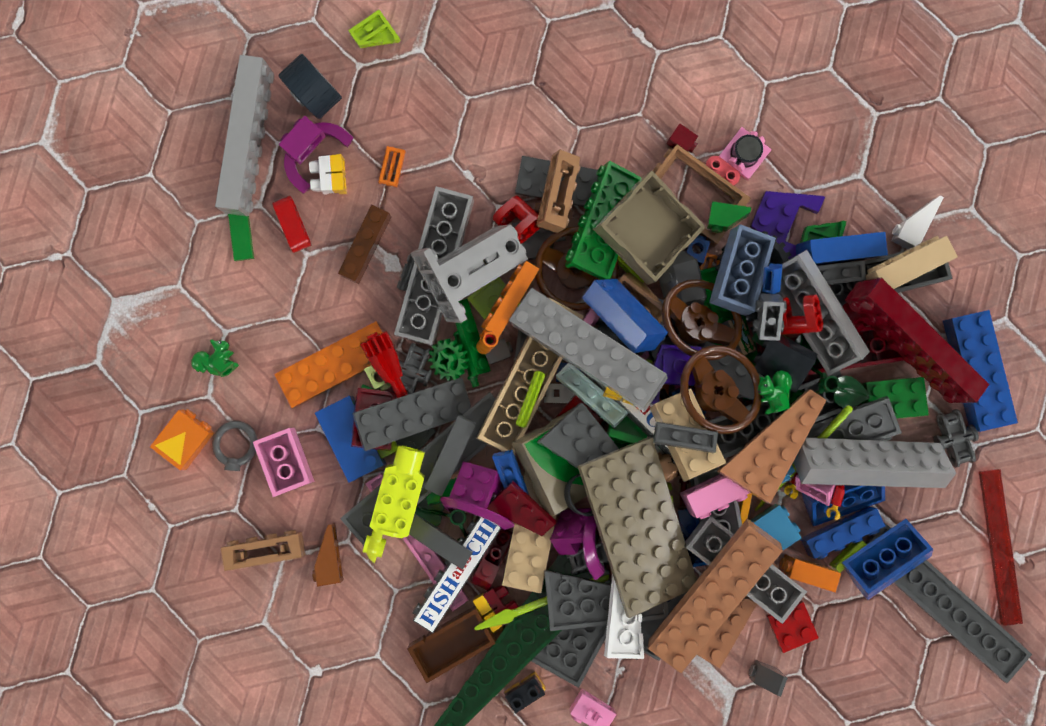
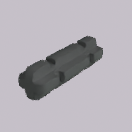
M411 254L408 255L407 264H405L400 276L401 281L399 280L397 288L402 291L407 290L415 262Z

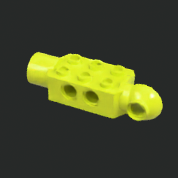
M398 445L393 464L387 465L370 522V527L373 531L371 536L367 535L363 548V553H366L373 563H375L377 557L382 558L387 540L382 538L383 535L396 538L409 536L425 477L420 472L425 454L421 450Z

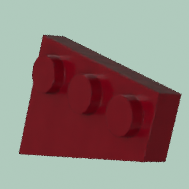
M514 481L502 490L489 503L487 508L540 536H543L556 524V520Z

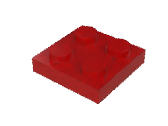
M803 601L797 604L783 624L772 615H766L782 653L819 638Z

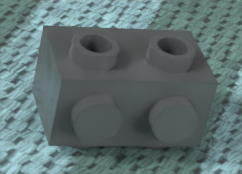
M760 293L759 300H756L755 312H758L757 319L753 321V331H756L759 340L780 341L781 332L784 330L783 313L786 312V301L783 300L780 294Z

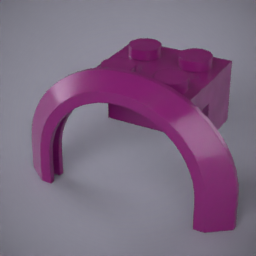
M306 116L298 119L293 125L294 128L289 133L284 134L278 144L285 151L284 168L290 182L303 194L310 190L311 186L300 176L296 162L301 165L326 137L325 135L336 138L347 148L354 139L346 130L336 124L326 122L314 124Z
M463 461L450 497L440 498L444 508L450 513L454 509L469 512L496 524L504 530L515 526L507 518L487 509L492 495L497 496L503 487L498 471Z
M583 508L577 510L582 513H586L591 511L592 509ZM571 509L563 510L550 540L559 555H575L581 543H583L586 565L594 580H597L604 574L605 569L600 563L596 552L595 531L597 524L594 516L577 514Z

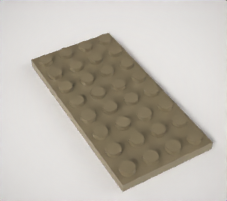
M645 438L578 465L626 616L631 618L688 592L697 579L688 550L684 547L686 543L653 438Z

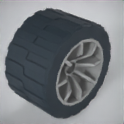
M303 54L295 58L279 74L281 81L291 91L290 94L317 119H321L342 99L337 90Z

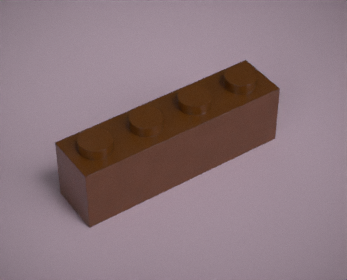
M371 204L338 272L339 275L354 283H360L390 222L391 215L389 212Z

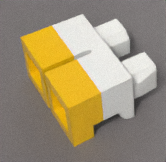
M342 154L319 156V160L309 162L310 173L320 174V179L310 180L312 191L322 192L324 195L329 193L347 194L345 159Z

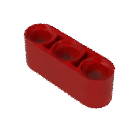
M287 196L273 202V208L292 252L295 253L312 246L292 197Z

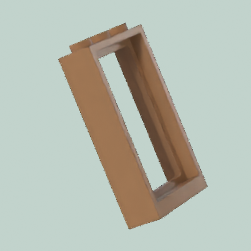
M676 145L674 149L670 147L663 156L666 158L663 164L658 163L653 170L661 179L675 159L678 158L735 200L732 203L733 205L746 206L751 199L679 145ZM704 228L699 235L705 237L707 241H710V245L715 247L726 232L714 233Z

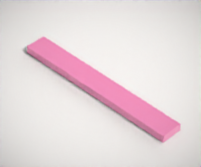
M383 473L378 474L365 483L370 492L381 484ZM411 535L404 537L403 540L433 584H435L434 578L439 570L443 571L446 565L437 553ZM462 589L450 606L452 612L469 600Z

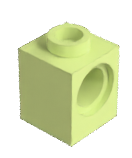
M372 365L364 369L375 390L380 389L384 391L391 387L390 383L376 381L375 376L377 372Z

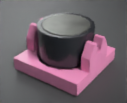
M741 127L719 157L738 170L740 175L748 181L772 149L764 144V137H758L756 131L749 133Z

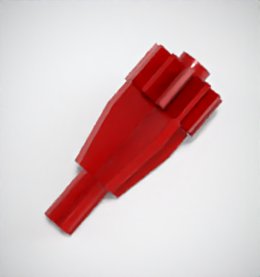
M387 331L381 334L374 332L366 336L367 340L360 345L372 367L385 383H390L397 398L408 395L400 379L403 374L398 355Z

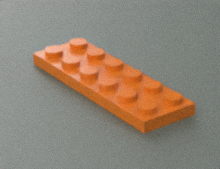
M375 321L275 373L274 375L291 408L364 372L365 368L371 366L360 344L367 340L366 336L374 332L382 333L378 322Z

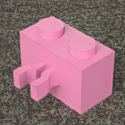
M582 688L569 708L571 717L578 723L584 722L589 726H610L616 716L614 708Z

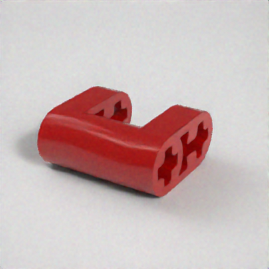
M519 196L512 197L493 215V221L498 226L508 225L516 217L521 221L515 227L520 244L524 243L541 228L536 226L539 214Z
M816 294L804 296L803 308L805 315L793 316L790 300L787 297L783 298L786 301V312L783 313L784 330L781 332V335L822 331L823 318L819 298Z

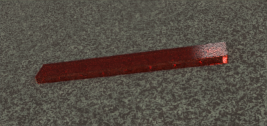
M1001 469L979 471L1000 623L1003 626L1023 624Z

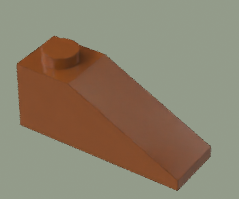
M335 523L327 525L314 566L315 570L312 571L313 581L317 583V587L341 583L344 580Z

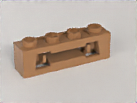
M561 149L552 155L536 226L555 233L564 230L568 226V213L573 204V200H571L572 194L577 186L575 180L580 171L579 156Z
M296 530L285 531L282 536H277V533L265 535V539L258 540V537L246 538V542L243 543L233 540L226 542L227 545L221 547L224 571L296 559L306 555L302 532L296 533ZM284 541L288 542L279 545L280 552L252 556L245 561H239V559L248 557L247 550L275 546Z

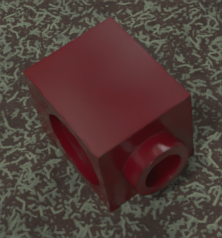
M679 124L666 144L673 149L676 145H679L687 152L692 153L698 145L695 142L698 135L682 124Z

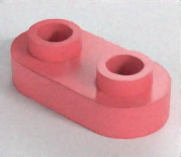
M712 156L706 161V166L735 186L739 182V171L721 157ZM716 162L718 168L713 167L712 163ZM728 174H732L734 178L729 179Z

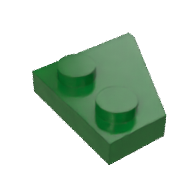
M847 221L807 226L803 230L800 243L814 239L843 236Z

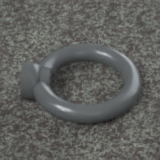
M241 421L227 422L218 428L213 436L212 450L215 457L225 465L224 470L240 471V467L254 457L256 450L253 442L258 440L257 435L251 426ZM230 429H241L247 433L250 439L248 452L239 459L227 458L220 449L221 438Z

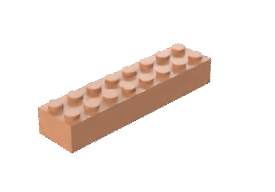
M746 519L649 638L648 649L682 673L783 552L781 543L752 521Z

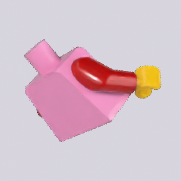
M796 472L791 481L792 485L786 486L784 493L789 495L792 491L790 498L796 499L799 494L798 491L827 506L832 504V507L827 509L826 515L830 518L831 512L836 511L835 520H838L840 518L838 506L841 507L845 494V485L801 484Z

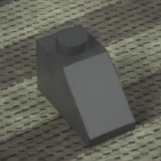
M755 660V663L749 669V678L754 684L781 697L788 678L778 668Z

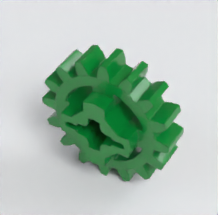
M448 338L440 340L432 346L434 350L429 351L432 358L428 359V361L433 363L430 368L436 369L435 375L440 374V379L446 378L447 381L460 378L461 375L465 374L464 369L469 367L465 362L469 358L465 357L467 350H462L463 344L457 345V340L451 341Z

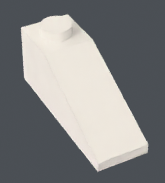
M939 196L931 200L906 220L897 224L892 231L894 236L891 241L906 249L920 244L944 197Z

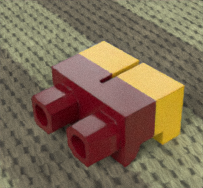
M502 585L496 588L492 586L488 591L473 598V603L485 621L504 609L513 610L519 607L514 599L507 604L503 602L502 598L508 595L509 591L506 586ZM504 624L490 627L492 632H495Z

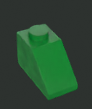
M712 201L707 229H711V232L714 233L726 232L748 217L752 207Z

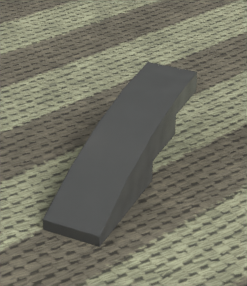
M460 415L457 416L424 489L440 496L443 495L476 422Z
M416 513L414 514L409 535L463 570L473 551L458 543L456 539L444 533L442 529Z

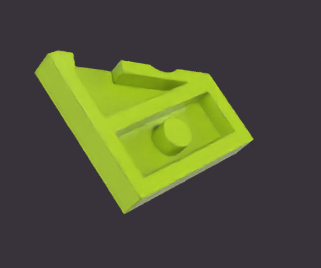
M377 10L348 30L360 48L399 43L401 41L380 10Z

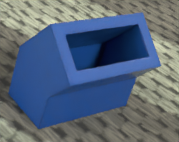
M769 264V266L764 267L762 292L770 294L780 292L782 264Z

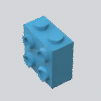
M773 504L750 520L779 541L783 550L801 539L799 527L795 522L790 521L788 518L790 514L783 505Z

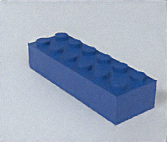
M990 310L942 320L948 344L989 383V386L977 403H963L968 425L972 424L977 429V432L1018 423Z

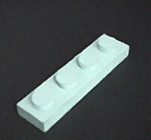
M568 363L556 374V379L613 428L627 416L628 412L613 399L604 397V391L572 364Z

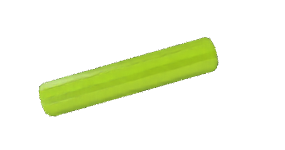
M541 371L534 372L517 418L516 425L521 428L527 427L545 378V373Z

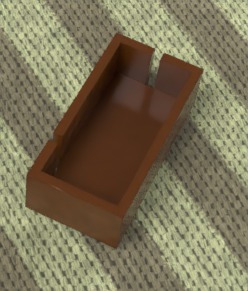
M476 606L438 626L433 633L428 632L427 636L423 635L409 643L407 650L426 684L496 644V637L490 627L475 630V626L485 621Z

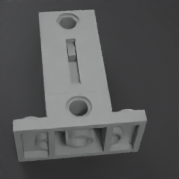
M511 224L495 226L440 259L430 248L417 249L410 253L446 322L462 323L467 320L466 310L458 301L528 260L526 249L520 244L517 238V231Z

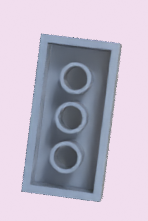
M741 224L731 229L709 303L744 316L755 312V303L759 299L763 285L764 267H767L776 238Z

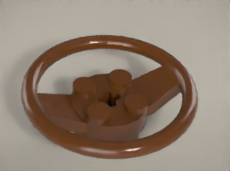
M568 227L552 234L541 245L535 259V266L539 268L535 278L544 296L574 311L590 309V306L586 302L570 303L559 299L548 289L542 274V263H544L557 273L560 283L571 290L590 287L594 280H600L582 270L581 273L572 274L573 270L571 268L575 267H565L567 262L565 260L566 253L549 248L558 239L578 232L579 227ZM618 259L610 279H618Z
M698 279L683 281L675 285L667 293L662 305V321L664 328L668 332L667 335L682 352L689 356H692L698 350L689 347L684 342L696 346L708 341L727 345V347L735 349L742 336L741 314L731 311L734 319L733 329L718 323V315L708 307L697 302L688 306L676 296L680 291L691 287L713 291L715 284ZM670 316L676 322L675 327H678V331L681 334L679 337L672 327ZM714 353L707 355L706 358L708 361L724 358L727 355Z
M708 346L694 353L686 362L680 378L681 398L689 415L703 428L720 434L735 433L746 428L755 419L760 410V400L762 399V395L758 393L760 377L752 362L741 352L727 346ZM714 353L729 355L737 359L747 369L754 386V400L750 411L736 398L739 395V389L733 379L724 370L715 371L707 360V355ZM691 371L695 379L694 386H696V395L694 396L699 406L704 411L719 412L736 424L728 426L716 425L707 421L697 412L692 404L688 390Z

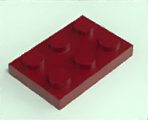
M357 388L355 412L396 399V395L394 392ZM353 421L351 447L363 448L355 422ZM392 442L373 449L390 451Z

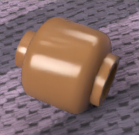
M658 452L657 454L667 483L678 475V468L670 454Z

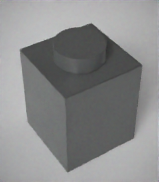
M503 338L486 354L490 365L511 358L510 353L513 352L510 342H506Z

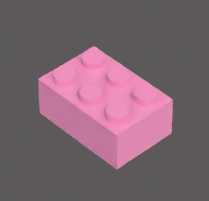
M288 428L253 442L273 497L315 482L295 428Z
M722 474L680 492L689 514L700 519L709 517L713 510L718 509V511L728 508L730 502L735 500L736 502L743 501L748 498L747 494H750V492Z

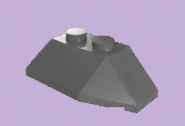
M683 250L678 254L673 264L659 278L664 299L675 285L686 280H702L697 259ZM699 287L684 289L676 295L688 306L694 302L704 305L707 299L705 289Z

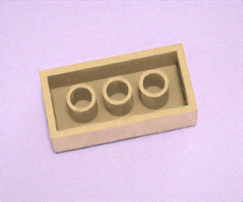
M937 235L868 269V274H866V280L864 281L882 277L895 289L958 256L948 237L945 236L939 239Z
M688 389L693 406L705 418L692 389ZM681 393L655 403L650 408L656 422L707 430L696 423L689 415L683 404ZM718 444L716 446V453L667 446L684 482L726 464Z

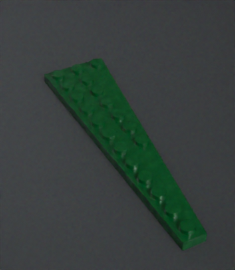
M558 555L548 571L571 575L572 570L566 555ZM589 571L571 575L584 579L593 578ZM545 576L541 593L532 592L522 606L546 597ZM609 579L603 583L610 584L612 581ZM547 605L514 617L513 621L506 626L496 640V644L492 645L484 659L476 667L473 674L465 682L462 689L434 726H466L562 631H550Z

